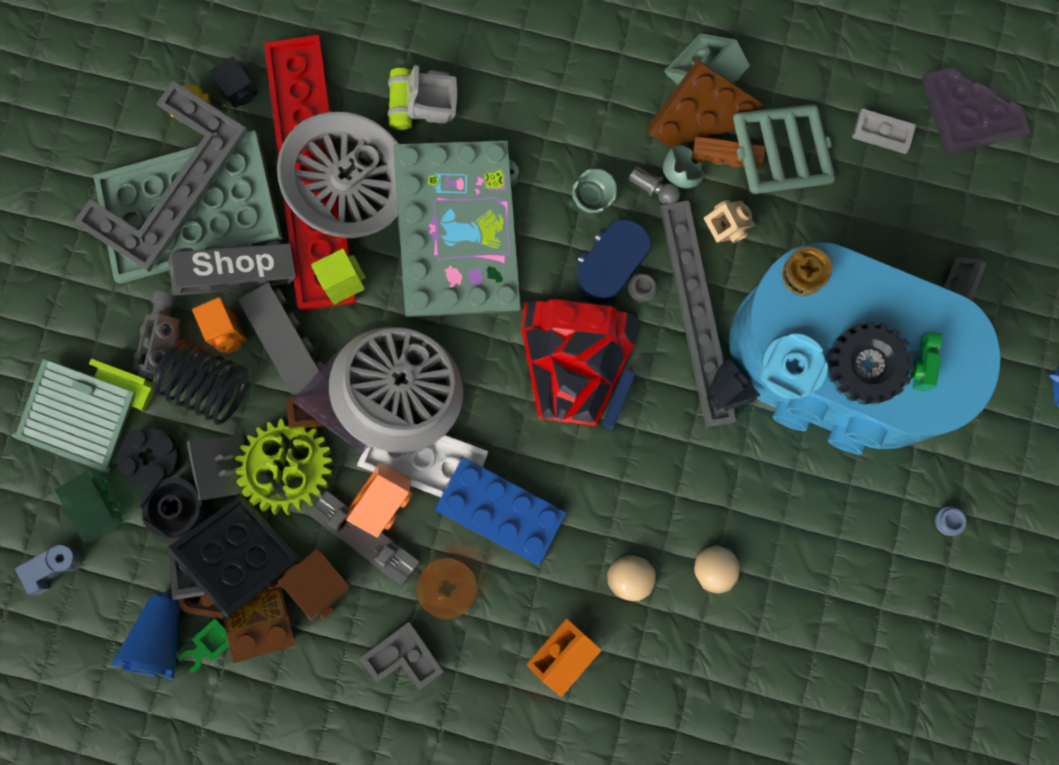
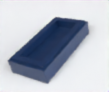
M628 370L623 371L603 420V428L610 431L613 430L635 373Z

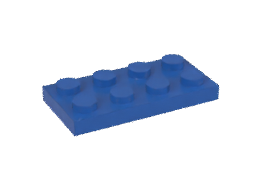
M461 457L434 508L438 513L537 565H540L566 515L565 511L464 457Z

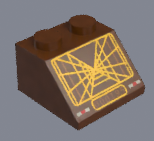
M278 582L271 584L228 619L223 615L233 663L295 646L282 589Z

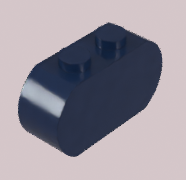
M619 220L613 222L607 230L602 228L593 241L596 243L590 252L585 250L576 263L579 265L577 285L581 294L589 301L598 304L613 302L646 259L647 253L650 250L648 234L642 226L633 221Z

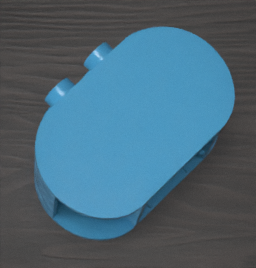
M818 242L802 245L779 258L765 273L758 287L741 303L733 318L729 333L731 361L760 393L757 399L776 408L773 419L776 422L799 431H806L811 422L831 431L828 443L853 454H862L865 446L875 449L905 447L966 425L989 402L995 390L1000 371V349L996 332L986 314L974 302L955 292L832 243ZM802 247L821 249L828 255L832 263L830 280L817 293L810 296H800L792 293L786 288L782 280L784 264L796 250ZM867 322H875V325L884 323L888 325L887 329L889 331L897 329L901 332L897 336L900 340L906 338L910 343L905 346L907 352L913 350L914 358L909 359L910 364H913L920 357L922 335L927 336L929 331L942 334V343L938 352L941 355L937 386L925 392L912 389L914 379H911L910 383L903 387L904 391L894 396L893 399L879 404L862 405L859 402H852L846 399L844 394H839L836 390L837 387L834 382L831 383L829 370L821 387L802 399H786L778 396L768 388L760 376V363L765 349L774 340L783 336H789L790 334H802L815 340L823 350L822 354L825 362H829L828 351L832 348V343L842 333L860 323L861 325ZM866 356V360L860 363L861 367L866 368V373H869L871 369L876 367L875 363L870 362L868 356ZM797 359L791 362L786 361V366L789 368L788 372L791 374L795 372L801 373L802 369L798 367L799 361Z

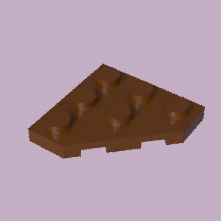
M697 59L646 128V131L649 135L671 147L694 141L696 136L705 138L735 130L734 114L756 111L762 106V103L759 99Z

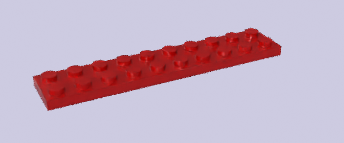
M319 35L264 43L278 157L285 139L297 125L312 116L331 112ZM331 139L334 149L336 151L335 140ZM323 141L315 143L329 159ZM307 149L302 153L304 156L318 162ZM295 163V170L314 172ZM302 181L305 185L317 183L310 181ZM322 191L314 192L313 194L317 196ZM332 194L321 201L325 207ZM338 196L330 210V213L336 219L338 218ZM284 198L289 243L296 275L294 283L298 310L301 312L357 303L355 294L334 305L323 290L311 264L341 249H344L349 257L348 238L328 235L309 226L293 212Z

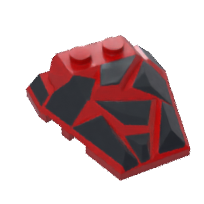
M555 299L548 302H525L521 333L532 380L531 384L538 419L589 426L597 425L635 345L638 316L616 311V308L610 306Z

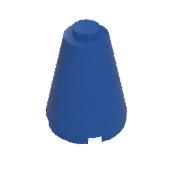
M159 591L157 596H150L114 657L112 666L118 667L123 663L121 669L152 677L160 674L165 675L164 679H174L176 673L180 606L178 601L173 600L171 593Z

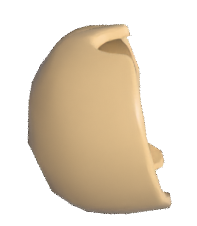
M714 545L704 548L697 556L694 571L703 589L720 594L730 591L738 582L740 565L737 557L730 549Z
M625 555L612 562L607 573L608 585L617 597L628 601H640L649 596L656 584V572L649 561L638 556Z

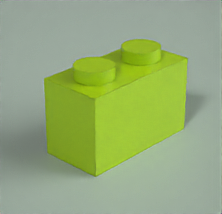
M344 249L311 264L323 290L334 305L365 290L361 280L366 278L354 255L348 257Z

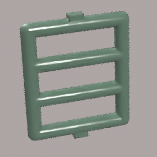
M816 105L756 110L734 114L733 121L740 147L736 151L739 161L743 160L751 193L760 194L834 183L835 174L828 150L832 146L830 138L825 137L819 109ZM797 117H809L822 174H809L797 126ZM784 119L798 177L785 179L771 120ZM746 123H760L773 176L771 181L760 182Z

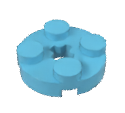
M790 334L789 336H783L774 340L765 349L760 363V376L768 388L778 396L786 399H802L821 387L827 376L828 365L822 354V348L815 340L802 334ZM797 359L799 361L798 367L802 369L801 373H789L786 361L791 362Z

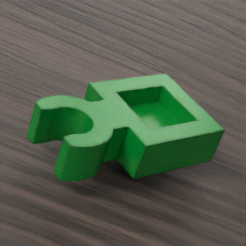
M929 331L927 336L922 335L920 343L921 354L913 362L915 364L914 372L910 373V377L914 379L912 389L925 392L937 386L941 355L938 352L942 343V334Z
M213 618L191 638L196 646L182 651L178 660L181 662L186 656H193L196 663L190 667V673L200 668L202 658L205 656L212 662L229 647L225 627L217 618Z

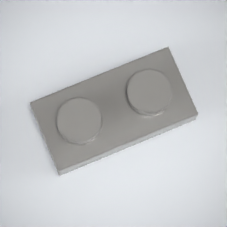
M861 109L852 138L906 154L910 149L916 124Z

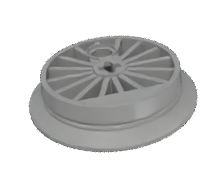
M327 112L312 116L297 125L289 133L281 147L277 164V175L281 192L293 212L309 226L320 232L342 238H357L374 234L390 225L398 216L393 144L398 143L379 124L357 114ZM331 139H341L340 161ZM347 140L357 143L356 148L348 155ZM323 141L329 159L315 143ZM307 149L318 162L304 156L302 153ZM358 159L366 160L369 166L362 165ZM378 161L380 162V164H381L382 166L376 167L377 164H378ZM295 163L314 172L295 170ZM386 174L387 181L368 179ZM302 181H310L317 183L305 185ZM370 189L388 191V196L385 198ZM322 191L317 196L313 194L314 192ZM332 194L325 207L321 201ZM338 196V218L336 219L330 213V210ZM366 199L383 208L377 213ZM345 201L353 223H344ZM356 203L368 215V219L362 221Z
M382 327L355 337L340 351L334 361L329 377V396L338 420L356 439L370 447L387 452H412L437 442L454 425L462 407L463 383L455 361L437 341L416 330L403 327ZM393 341H403L399 360ZM385 342L389 359L377 343ZM369 348L378 362L362 352ZM408 359H416L420 364L413 365ZM356 360L362 365L369 368L370 370L355 368L351 366L353 362ZM437 363L442 368V370L423 373ZM403 375L405 377L404 383L397 386L396 384ZM350 377L371 382L350 385ZM446 379L447 386L429 382ZM376 391L367 397L361 394L364 392ZM428 393L446 396L445 404ZM385 396L380 405L375 403V401ZM392 400V406H391V412H390V411L386 410L385 408L387 407V405L389 404V402ZM399 401L404 420L396 416ZM420 401L438 411V413L431 417ZM409 403L422 419V423L414 425Z

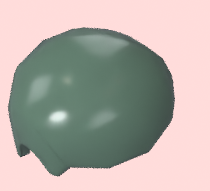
M673 145L664 159L663 172L672 184L688 189L698 186L704 177V173L701 169L702 162L694 163L692 161L693 151L683 145Z
M591 168L586 170L576 179L572 186V199L576 206L586 213H600L606 210L615 201L617 196V183L612 174L604 169Z

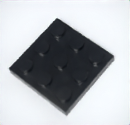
M242 494L168 547L169 554L227 619L284 575L285 571L291 566L298 564L300 560L298 555Z

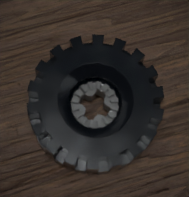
M867 322L863 325L860 323L853 326L836 338L832 343V348L828 351L829 362H827L831 375L829 379L831 383L834 382L839 394H844L846 399L852 402L856 401L862 405H874L893 399L894 396L904 391L903 387L908 385L912 379L908 375L914 372L915 364L909 363V359L914 358L913 350L907 352L905 348L910 343L906 338L900 340L897 337L901 332L897 329L889 331L887 329L888 325L884 323L875 325V322ZM866 356L869 357L870 362L876 365L869 373H866V368L860 365L862 361L866 360Z

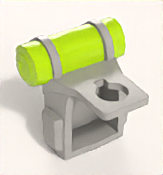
M414 65L412 71L407 68H395L390 71V79L388 80L390 88L388 110L390 128L398 131L410 129L412 127V119H426L427 122L447 123V121L454 119L457 104L456 77L450 76L449 73L428 71L427 74L419 73L418 65Z

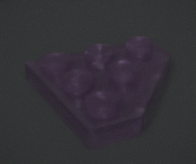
M945 69L923 76L922 82L946 155L1022 138L1030 133L1021 106L1012 101L1008 103L995 96L996 92L978 82L973 84L961 77L962 73L955 69Z

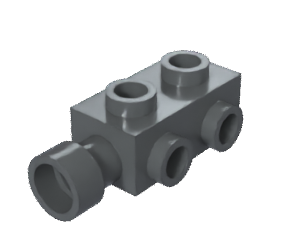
M154 291L151 302L154 304L152 314H146L144 324L140 327L141 337L138 349L133 356V371L138 372L137 376L148 380H154V375L161 359L168 349L178 341L180 336V320L170 317L171 310L175 308L178 297L173 296L171 293ZM149 326L153 328L151 335L148 333ZM142 354L146 355L145 363L141 361ZM174 359L167 368L164 376L168 375V371H170V369L173 366Z

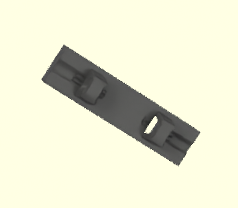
M326 490L308 515L399 585L403 586L420 561L382 532L377 538L348 521L340 529L341 523L347 518L349 507Z

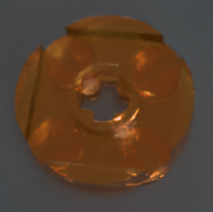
M451 558L438 559L430 563L422 572L417 582V596L421 606L431 615L440 619H453L464 614L473 605L477 594V582L473 572L463 562ZM447 579L450 584H455L456 590L451 591V597H446L445 593L439 592V587L443 586V580Z

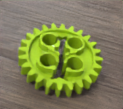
M282 419L279 420L278 427L274 428L270 422H267L268 431L264 432L259 427L256 428L259 436L254 438L248 435L247 438L251 443L250 446H240L245 456L236 457L237 462L243 465L235 468L237 475L243 476L237 480L239 486H246L242 493L245 497L252 495L250 502L253 505L261 501L260 508L264 512L270 505L275 515L279 512L280 507H283L287 515L290 514L291 506H295L301 512V503L305 501L309 506H312L313 503L310 497L314 495L321 498L322 495L318 490L319 487H329L324 477H332L333 475L331 470L325 468L333 465L332 458L326 457L331 453L330 448L323 447L326 441L324 437L317 438L318 432L315 428L309 432L308 428L289 429V427L285 426ZM281 434H284L290 440L296 438L293 441L296 450H309L308 456L303 460H297L292 449H289L286 454L284 451L286 444ZM273 445L281 447L277 454L273 456L266 455L269 447ZM287 459L290 467H285L282 474L279 466H284ZM272 473L277 484H280L281 480H283L286 484L283 486V490L288 500H285L279 494L267 498L269 495L274 494L276 489L271 482L260 484L261 477L264 474ZM296 477L303 478V483L300 487L292 489L287 486L292 479Z

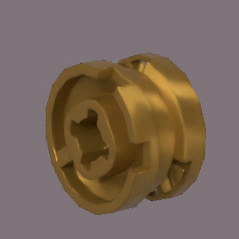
M802 247L796 250L784 264L782 280L786 288L792 293L800 296H810L817 293L830 280L832 263L828 255L821 249Z

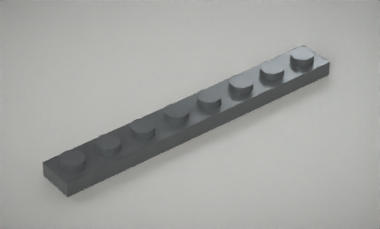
M689 200L661 205L660 212L705 427L735 423L736 418L733 408L726 412L722 407L717 411L706 398L710 394L707 388L710 387L718 368L724 362Z

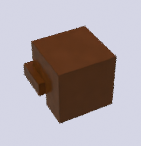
M318 549L297 566L295 564L285 571V576L278 581L279 586L286 590L306 614V618L310 622L316 616H319L323 622L333 614L331 607L345 596L349 589L346 581Z

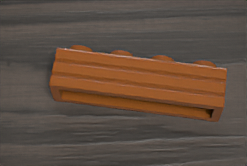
M695 137L692 147V159L696 162L708 161L715 165L728 164L731 167H744L743 160L739 161L736 151L740 148L739 142ZM751 144L756 167L760 169L764 161L765 146Z

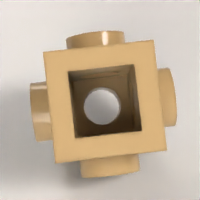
M725 200L714 207L715 210L704 217L717 243L729 240L732 243L738 242L748 235L747 230L755 226L751 218L752 213L743 201L730 202V200Z

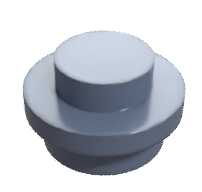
M949 506L938 511L935 517V524L942 534L956 536L965 529L966 518L960 509Z

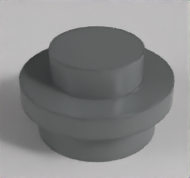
M647 274L635 275L628 285L630 296L638 302L651 300L657 291L655 280Z

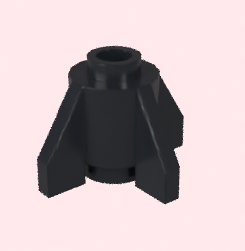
M727 360L718 368L710 387L707 388L710 394L706 398L717 411L723 407L727 412L731 408L752 403L760 396V393L742 375L731 360Z

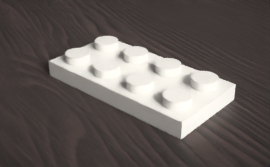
M444 435L432 445L412 452H387L365 444L357 466L373 472L379 462H382L410 478V486L440 497L461 457L483 467L489 452Z

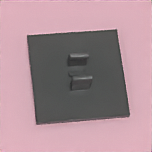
M243 435L187 442L198 500L243 494L242 490L246 486H239L237 480L243 476L237 475L235 469L243 466L236 460L237 456H245V453L240 449L241 445H245Z

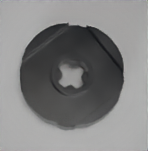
M157 428L133 430L128 434L119 449L118 469L130 482L148 487L154 481L172 477L176 473L180 463V451L172 436L165 431ZM149 449H153L152 454L156 456V459L145 465L143 454L147 453Z

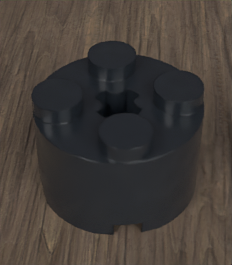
M179 477L159 479L149 485L142 495L140 501L142 520L146 528L158 536L168 538L183 537L209 518L212 502L210 499L198 500L194 481ZM174 503H178L177 507L179 509L177 513H175L176 509L173 507Z

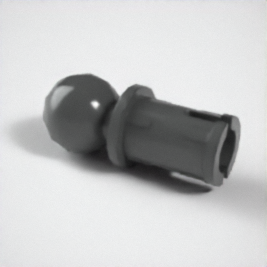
M639 165L631 173L629 181L649 192L650 197H653L655 193L658 194L659 201L664 205L679 201V188L671 183L662 184L663 177L660 176L658 178Z

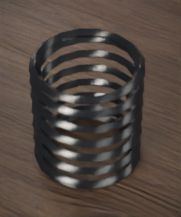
M185 338L175 342L164 354L154 375L153 389L156 396L162 397L165 395L166 401L171 402L175 400L177 406L185 405L187 411L195 410L197 416L204 414L206 420L210 421L213 419L214 424L220 425L226 422L240 405L248 387L249 372L246 367L242 365L235 366L232 360L225 361L223 356H216L211 350L206 352L204 347H196L194 342ZM187 347L186 353L170 373L165 390L161 392L160 386L167 368L177 354ZM193 354L192 362L189 364L191 355ZM202 360L201 368L198 370L193 380L191 381L196 369V365L199 363V361ZM212 365L211 372L201 386L196 401L190 406V400L200 387L206 370ZM221 370L220 378L212 389L205 407L200 410V404L208 394L215 376ZM241 373L240 385L234 401L227 413L219 420L218 415L228 402L236 377ZM189 385L185 398L180 401V395ZM176 387L175 394L170 396V392ZM214 404L213 413L210 415V409Z

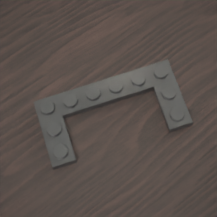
M175 81L171 82L157 102V105L204 137L142 227L137 230L91 199L88 200L73 222L148 272H151L247 133V129Z

